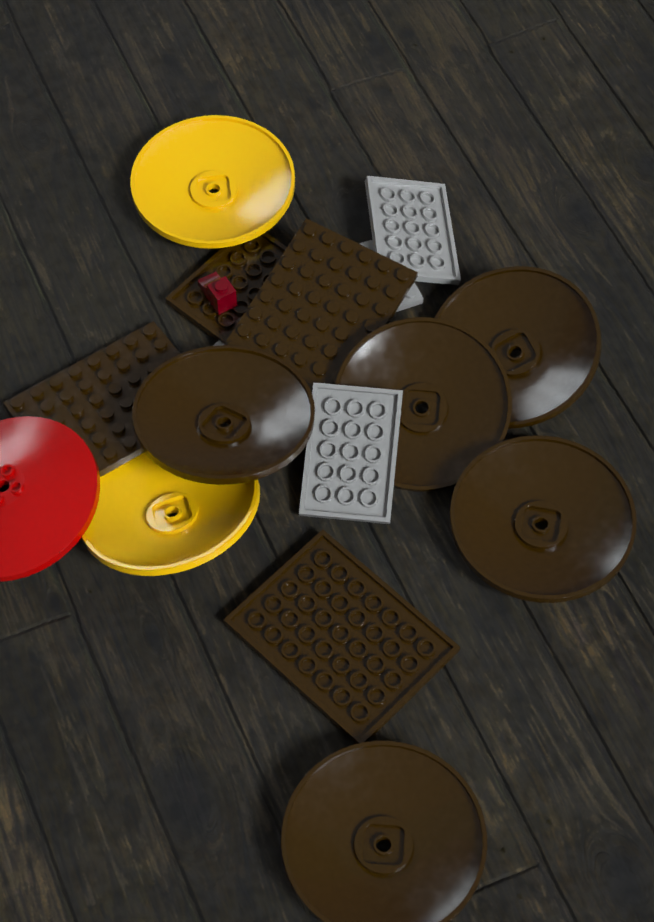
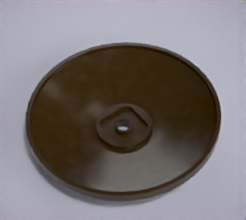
M514 266L486 272L458 288L445 301L435 316L436 319L450 321L470 330L480 337L499 358L511 388L512 412L508 429L536 425L562 413L587 389L599 364L602 348L601 331L592 304L576 285L552 271L529 266ZM513 350L521 351L519 357L513 358L510 356Z
M416 317L386 324L368 334L351 350L336 378V385L403 390L394 487L398 489L429 492L455 486L471 461L488 448L503 442L508 431L512 412V396L509 380L502 363L494 351L480 337L463 326L450 321L429 317ZM423 403L427 405L428 411L420 414L416 411V406Z
M222 345L184 352L158 366L148 375L137 391L132 408V419L139 445L146 455L162 469L193 482L230 485L266 477L294 460L304 449L311 437L315 420V405L311 390L304 378L282 359L253 348ZM226 423L229 424V426H227V427H221V426H219V425H223V424H226Z
M523 436L500 442L488 448L465 468L457 481L451 499V532L455 545L465 563L479 578L496 590L514 598L531 602H566L584 597L600 589L614 578L625 564L631 552L636 534L637 519L634 501L630 490L617 470L591 449L559 437ZM542 522L546 524L547 528L540 530L535 527V524Z
M370 741L351 745L336 751L317 763L304 776L293 792L285 811L281 832V847L286 874L293 890L305 908L320 922H450L464 909L478 887L486 861L487 831L485 819L474 792L464 778L450 764L437 755L414 745L395 741ZM385 840L389 842L391 848L386 852L379 851L376 847L379 841Z

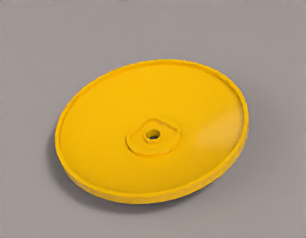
M209 115L177 122L152 137L144 145L134 161L130 186L133 202L139 215L150 228L161 236L190 247L225 248L255 239L271 229L283 217L293 198L295 170L286 147L274 134L264 127L237 117ZM211 189L219 190L217 193L209 192Z
M144 452L100 477V495L97 509L82 539L96 559L119 572L140 576H159L189 570L214 559L226 551L248 529L254 519L260 501L259 480L230 485L193 482L162 469ZM172 513H178L173 517H169V515Z

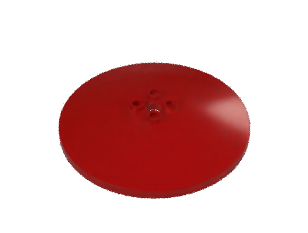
M32 416L0 420V489L4 485H9L5 492H0V582L28 577L60 560L78 543L96 512L100 495V475L96 460L84 440L76 432L60 422Z

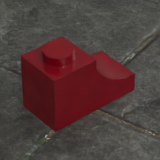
M214 272L198 280V286L218 315L237 306L236 290L226 276L221 278L217 272Z

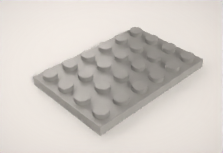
M367 176L365 187L374 251L418 272V277L415 281L459 285L461 277L445 184Z
M313 382L312 395L315 405V420L311 437L306 444L299 516L390 524L403 390Z

